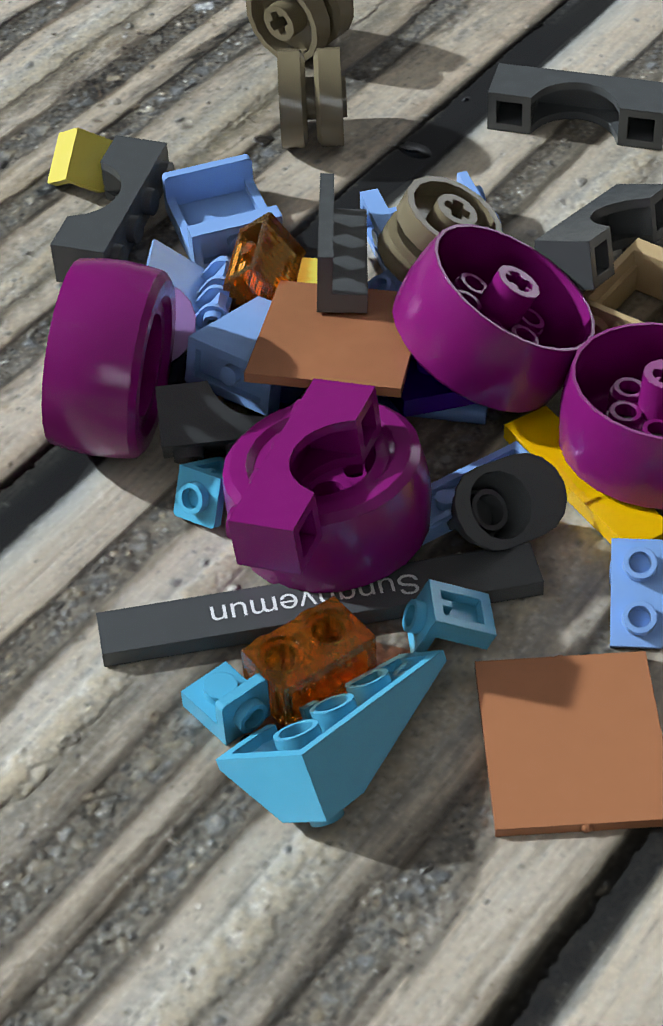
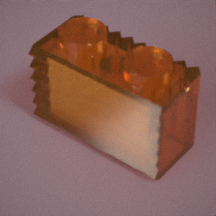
M268 212L239 229L223 290L229 291V297L236 298L235 304L244 305L257 296L272 301L280 280L297 282L301 260L307 252L272 212Z

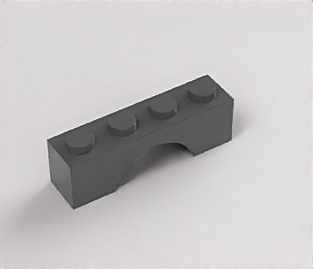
M499 63L488 91L487 129L531 134L540 126L552 121L579 119L596 123L607 129L613 135L617 145L661 151L663 146V82Z
M115 136L100 161L105 197L112 202L90 213L66 217L50 244L56 282L64 281L71 265L79 258H108L128 261V255L134 244H139L142 240L144 227L148 219L157 213L160 198L164 193L163 173L175 170L173 162L169 161L167 142Z
M663 184L614 185L534 240V249L561 269L578 289L595 290L615 274L613 251L629 247L637 238L653 244L663 238Z
M208 381L155 386L164 458L174 457V462L178 464L204 460L205 454L225 452L227 456L235 441L246 430L268 416H250L232 410L219 400ZM304 388L298 399L303 397L308 388Z

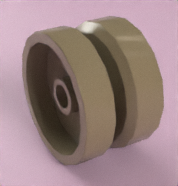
M246 0L247 16L253 32L262 45L276 57L277 50L300 49L306 61L313 56L317 48H324L346 32L354 18L353 0Z
M340 47L316 49L313 54L314 77H306L305 58L300 49L277 50L282 149L305 148L309 141L308 120L316 119L317 141L322 147L344 146L343 117H347L346 78L341 76Z
M427 175L414 179L397 205V211L390 217L378 237V252L385 266L399 281L403 282L409 269L420 254L443 229L455 224H474L502 232V224L494 209L479 194L465 185L448 178Z

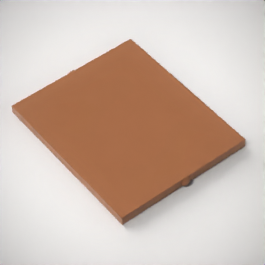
M280 280L245 369L244 382L308 388L315 378L375 386L378 396L401 398L412 354L405 346L394 322L392 311L394 299L398 291L368 289L367 313L317 312L316 283Z
M646 651L475 661L474 669L495 837L567 832L589 833L600 830L663 827V735Z

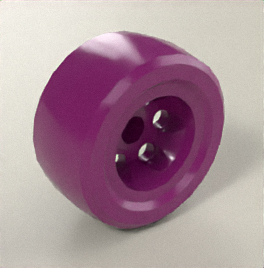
M455 224L447 227L428 244L405 276L394 299L392 311L396 329L408 351L437 381L456 394L476 404L494 410L516 413L536 411L546 405L564 386L566 376L577 350L590 337L595 335V320L589 304L581 291L561 269L544 255L520 240L492 228L474 224Z
M79 258L71 265L60 288L54 308L44 360L41 401L42 424L45 437L50 444L91 456L137 459L149 447L159 422L155 386L168 385L175 335V289L169 275L165 271L135 262L108 258Z
M631 323L609 328L590 337L577 350L572 361L560 399L559 446L566 463L579 478L597 491L629 504L645 508L663 509V436L651 434H663V323Z
M378 404L382 430L364 463L331 470L320 475L307 485L306 488L315 493L323 537L302 575L251 567L256 574L269 583H280L288 588L310 593L342 592L369 585L389 576L415 555L422 547L429 532L432 491L427 462L417 432L404 416L387 406ZM293 405L273 412L255 423L233 444L225 458L222 473L227 514L233 505L239 503L248 488L252 472L262 465L270 451L274 436L282 432L291 417ZM356 473H362V474H363V475H361V476H359V477H353V478H352V477H349L350 475L356 474Z

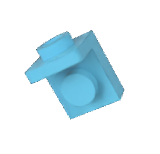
M214 457L179 465L173 510L175 516L210 529L221 525L225 502L222 479L225 458Z
M428 579L417 598L411 599L404 610L402 626L403 630L408 633L410 653L427 651L435 638L487 650L497 636L488 593Z
M226 661L181 691L183 707L226 746L244 733L256 730L271 715L268 681L260 673L246 680Z

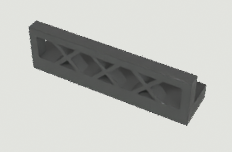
M320 173L317 312L367 313V209H334V174Z

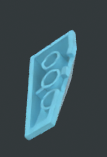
M444 650L403 653L348 681L345 684L347 693L331 696L322 701L313 700L300 707L301 720L279 731L276 725L268 724L253 732L216 759L219 770L282 823L309 822L311 827H323L338 821L344 816L345 812L343 809L365 792L446 663L447 659Z

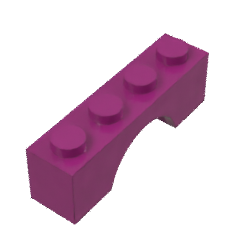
M314 378L303 397L296 400L292 408L291 417L282 432L274 436L268 455L260 468H256L252 472L248 488L239 503L233 505L227 515L226 534L232 540L237 565L302 575L323 537L315 493L306 487L314 479L326 472L344 466L364 463L382 430L375 386Z

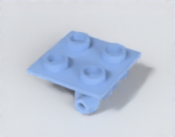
M154 239L152 241L146 265L165 271L169 275L173 286L180 289L189 298L196 314V332L229 313L234 293L233 281L238 273V267L229 256H219L204 269L158 240Z
M612 538L611 562L609 566V584H611L610 647L663 649V540Z

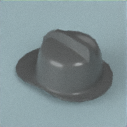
M529 453L509 455L476 467L464 474L455 488V495L451 506L452 518L447 522L448 528L450 530H457L469 543L490 551L507 550L541 537L556 528L565 514L567 493L564 481L552 464L543 457Z

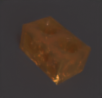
M332 596L319 605L304 610L295 619L271 633L259 636L250 645L243 648L241 656L244 678L248 680L253 675L260 673L268 681L271 715L283 727L302 719L299 711L300 707L313 700L322 701L331 696L347 692L345 684L348 681L377 666L376 636L335 596Z

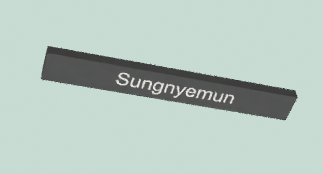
M529 542L507 550L490 551L486 549L407 562L385 578L363 587L342 592L311 593L288 588L277 583L98 612L96 616L104 667L403 618L406 605L411 599L417 598L428 579L488 593L491 603L543 595L544 580Z

